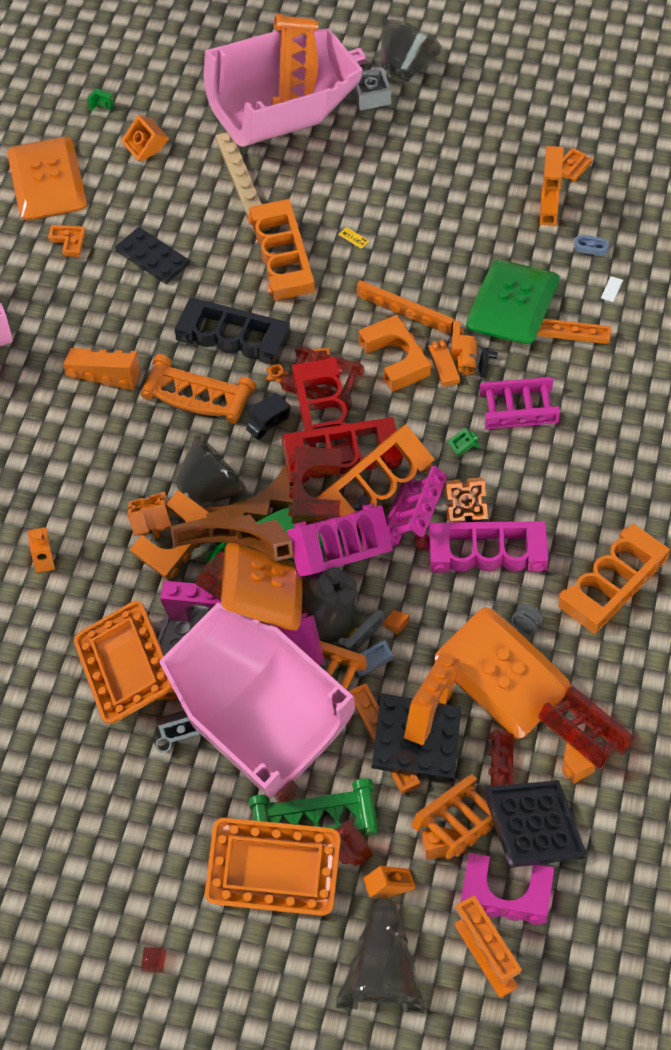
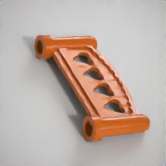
M279 13L275 14L274 30L281 31L279 97H272L271 106L299 98L297 94L290 90L299 84L305 86L303 90L304 96L314 93L318 75V52L314 31L318 30L317 20L288 17ZM301 34L306 35V47L302 48L292 39ZM300 51H304L306 53V57H304L306 63L301 64L292 56ZM303 67L305 69V74H303L305 80H299L292 72Z
M162 354L155 356L152 370L141 391L143 399L151 400L153 397H157L163 402L184 411L210 416H226V420L231 424H236L239 421L250 394L256 388V383L252 379L241 377L238 384L235 385L172 368V361L169 357ZM174 381L176 387L174 393H170L168 390H161L162 387ZM189 385L191 386L192 397L188 398L185 395L181 396L178 394ZM208 390L210 397L208 402L195 399L196 396ZM225 395L227 402L225 407H221L219 404H212L214 400Z

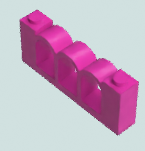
M374 503L362 506L363 510L309 525L306 524V521L294 524L295 528L289 529L287 532L288 536L292 539L293 557L298 576L315 574L393 551L382 505L374 507ZM356 523L359 525L364 550L361 548ZM338 527H339L340 532H341V536H342V540H343V544H344V549H345V553H346V555H344V556H343L342 549H341V545H340V541H339L338 530H337ZM318 532L322 537L323 546L327 558L326 561L323 560L322 551L318 539Z
M545 521L429 523L430 572L445 573L450 572V568L455 571L464 572L473 568L474 565L480 570L488 572L495 571L501 565L511 571H520L526 567L527 571H547L548 549ZM525 538L526 554L524 556L516 558L506 553L504 539ZM449 539H472V554L467 558L455 557L450 551ZM477 539H498L499 554L492 558L481 556L477 549Z

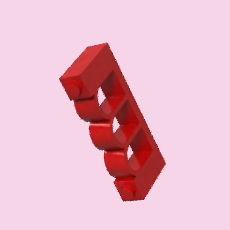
M336 358L292 365V374L304 431L345 425L347 407L340 399L342 384L339 375H342L341 364H337ZM330 384L337 390L333 396L307 401L305 387ZM324 408H336L342 413V416L335 421L312 424L310 411ZM349 438L340 445L331 446L333 456L339 463L348 464L354 460ZM316 443L308 444L311 465L315 468L325 467L328 464L325 447L317 448Z
M394 417L283 434L281 442L290 483L303 484L309 480V477L323 478L330 473L331 469L338 474H345L364 458L360 454L356 437L375 434L377 446L380 445L396 431ZM349 438L354 460L351 463L342 464L334 458L330 441ZM324 442L328 464L322 468H315L307 460L304 445ZM393 445L380 458L389 469H395L401 465L403 455ZM372 462L365 470H373L378 468L375 462Z

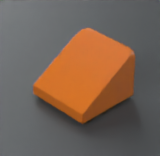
M393 610L382 623V626L399 635L410 622V615Z

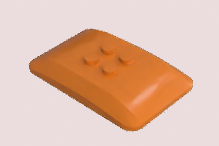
M59 137L22 144L8 149L7 154L19 213L23 220H34L80 211L86 208L85 191L73 140L70 137Z
M228 543L224 554L221 605L230 612L288 630H298L301 624L302 576H298L296 565L293 561L284 559L274 562L268 555L259 550L237 543Z
M140 601L130 602L83 629L75 636L74 644L101 719L106 724L118 722L172 690L173 687L159 662L165 654L148 613Z
M489 607L481 608L435 654V662L440 653L460 660L455 683L505 731L516 739L524 738L570 691V681L524 636Z
M220 818L216 820L212 830L205 897L209 903L214 905L318 916L328 915L334 907L341 842L340 835L332 828Z

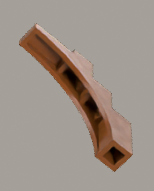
M285 462L278 477L257 495L232 505L201 507L209 513L225 509L231 519L251 515L255 522H258L273 514L274 510L280 511L299 504L300 495L297 494L296 483H290Z
M224 509L208 513L206 518L171 526L172 540L175 547L204 542L237 543L260 550L274 562L293 557L292 539L277 520L257 524L251 515L231 519Z

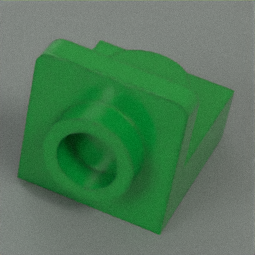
M95 88L88 95L89 110L93 111L97 105L112 110L114 107L113 95Z
M466 428L448 440V443L459 457L473 446L477 449L480 447L477 442L479 440L478 436L474 431L469 432Z

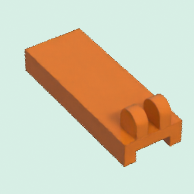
M439 340L438 344L436 341L432 342V345L428 346V351L442 387L459 384L460 377L446 342L443 340Z

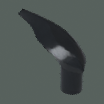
M487 347L483 350L479 366L480 377L484 375L489 358L497 359L498 352L489 351Z

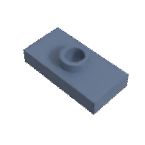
M385 640L360 653L366 656L368 666L365 672L358 670L357 673L359 677H362L395 658Z

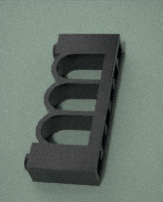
M192 297L189 298L174 328L176 340L182 343L193 344L195 341L202 347H212L217 344L218 348L225 353H236L241 350L244 357L259 359L260 362L271 365L278 364L291 335L290 322ZM205 318L219 321L214 331L210 333L199 332ZM228 324L243 327L238 337L234 339L222 337ZM251 330L266 333L264 340L260 344H246Z

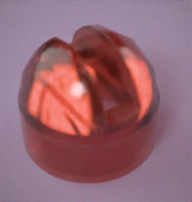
M424 534L423 537L414 536V543L418 549L423 550L429 546L428 534Z

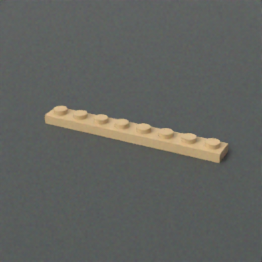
M228 132L215 135L216 142L246 215L250 214L249 207L261 205V202L238 146ZM266 228L261 232L271 230V228Z

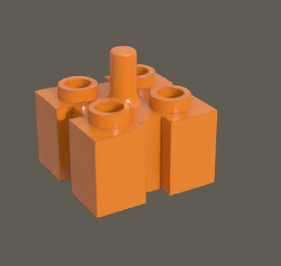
M482 477L467 479V484H462L460 480L445 482V497L450 500V503H446V513L449 522L465 521V516H470L472 520L488 519L487 503L481 498V496H486L485 480Z
M165 492L151 495L146 499L140 498L128 502L129 510L127 516L134 536H145L151 530L154 539H158L161 537L160 531L172 525V512L166 506L168 499Z

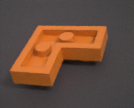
M51 225L48 240L53 243H64L63 256L80 257L86 230L85 227Z

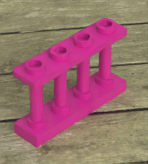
M553 377L481 383L479 394L480 397H487L489 412L485 413V430L559 423V406L552 407L549 391L553 389ZM523 393L526 409L515 410L512 394ZM531 393H542L544 408H533ZM505 395L508 411H496L494 396Z
M437 466L431 467L429 475L425 479L417 481L413 477L410 481L401 483L386 519L392 546L399 544L401 536L405 532L413 531L419 537L424 536L447 479V475Z

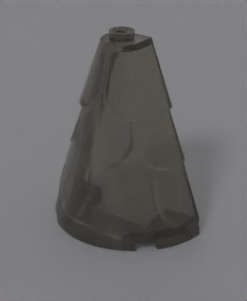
M381 899L375 903L360 935V943L349 964V970L336 998V1008L358 1009V1002L401 1004L402 1012L425 1013V1001L415 973L416 969L408 948V938L397 906L390 899Z

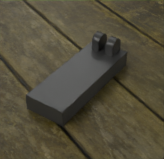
M378 609L348 639L340 638L339 647L356 652L382 626L384 613Z

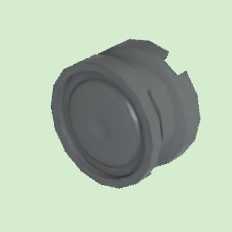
M521 604L517 612L511 617L514 626L526 634H534L538 626L543 622L542 614L528 604Z

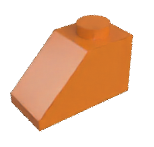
M570 732L562 764V773L575 784L594 773L596 762L575 734Z
M441 827L455 841L462 837L454 829ZM430 829L422 830L421 842L425 860L445 857L449 846ZM465 847V850H464L461 854L467 853V848H466V847Z
M379 866L363 878L370 898L386 899L416 888L408 868Z

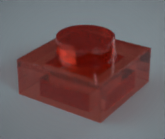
M292 780L276 793L275 800L278 803L291 801L296 796L295 792L298 786Z
M144 947L141 970L164 973L166 949Z

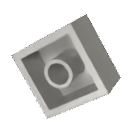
M383 67L362 71L359 83L352 89L359 110L391 105V88Z

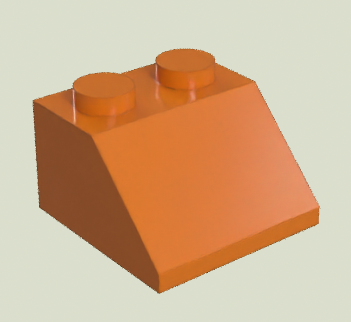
M138 114L121 142L138 161H142L160 152L169 138L151 118Z

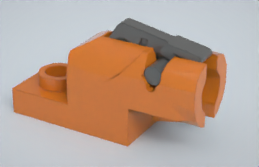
M453 321L451 357L453 360H457L458 371L461 374L473 375L478 369L482 350L477 347V342L473 336L463 335L464 328H460L461 321Z

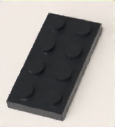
M140 227L136 228L115 246L116 252L164 284H168L190 264L188 258Z

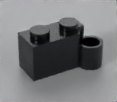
M277 393L266 397L257 404H253L248 408V417L252 421L247 425L246 430L256 440L262 439L269 429L289 419L291 405Z
M185 710L156 718L159 733L154 737V744L159 752L165 753L171 749L172 742L200 733L192 726ZM161 739L168 740L165 745H158V742Z

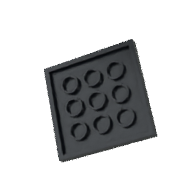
M381 693L371 768L453 782L455 779L461 707L438 703L431 732L424 745L404 738L410 705L413 699Z
M559 780L486 787L483 790L510 868L579 860L587 856Z

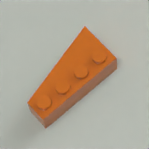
M70 348L63 364L66 376L84 379L89 382L103 383L104 385H112L122 389L134 390L141 374L137 351H131L130 354H127L123 350L108 353L104 349L94 352L92 349Z

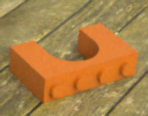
M546 146L539 225L556 226L564 147Z
M397 315L358 330L359 343L367 354L386 346L400 347L408 354L402 361L384 368V381L392 392L431 376L432 363L430 359L425 357L422 347L416 344L413 334L407 331L404 321L400 320Z
M179 490L166 504L169 511L185 523L206 518V514L209 513ZM141 535L129 550L136 558L169 581L177 576L181 565L189 561L193 550L199 548L202 543L178 546L173 549H162Z
M440 653L411 701L404 734L405 739L424 745L431 732L438 703L446 705L452 696L460 662L459 659Z

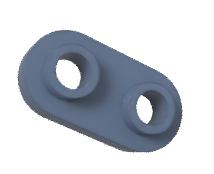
M579 235L574 240V248L581 253L602 256L608 252L609 242L604 238Z

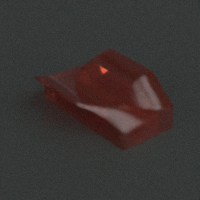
M350 819L335 828L341 839L339 860L342 864H352L356 867L373 856L368 844Z

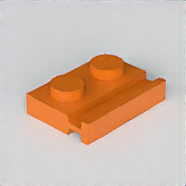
M571 148L563 157L562 177L571 179L575 183L590 166L593 158H589L586 154Z

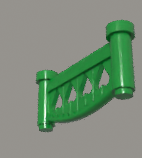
M369 778L354 781L352 783L353 791L275 804H270V799L266 795H256L249 798V807L253 810L254 821L280 823L282 817H284L290 824L298 825L302 815L305 814L314 823L315 827H319L318 822L323 812L326 811L335 820L336 824L334 826L327 825L324 828L335 829L339 833L340 839L349 837L359 831L365 832L366 836H373L378 833V823L372 795L374 786L372 779ZM345 807L356 817V822H347L344 825L339 823L340 816Z

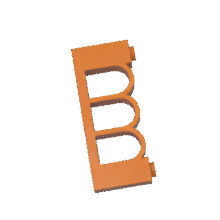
M290 199L249 207L250 214H247L249 225L252 224L253 230L256 231V240L261 245L262 260L267 265V279L270 283L267 284L268 294H272L273 300L276 301L314 293L315 282ZM285 224L289 228V231L272 235L261 232L266 228ZM292 243L295 251L280 254H270L267 252L270 248ZM299 263L301 269L300 271L277 274L272 271L277 267Z
M407 424L402 425L317 496L316 499L332 518L356 512L339 492L342 487L354 478L367 494L369 504L374 503V507H376L377 500L388 499L396 492L397 483L410 481L416 475V472L423 471L425 473L433 466L431 463L435 459ZM393 445L396 446L409 463V474L403 479L397 478L380 458ZM372 462L376 463L389 480V490L383 496L374 493L359 475Z
M634 523L621 531L620 539L612 544L609 555L601 556L595 561L592 573L580 576L576 582V587L571 585L567 590H562L558 596V608L594 634L668 560L670 549ZM628 552L645 565L637 572L621 561L615 554ZM611 569L628 582L619 589L602 577L599 571ZM587 586L595 587L611 598V600L602 607L584 594L581 589Z

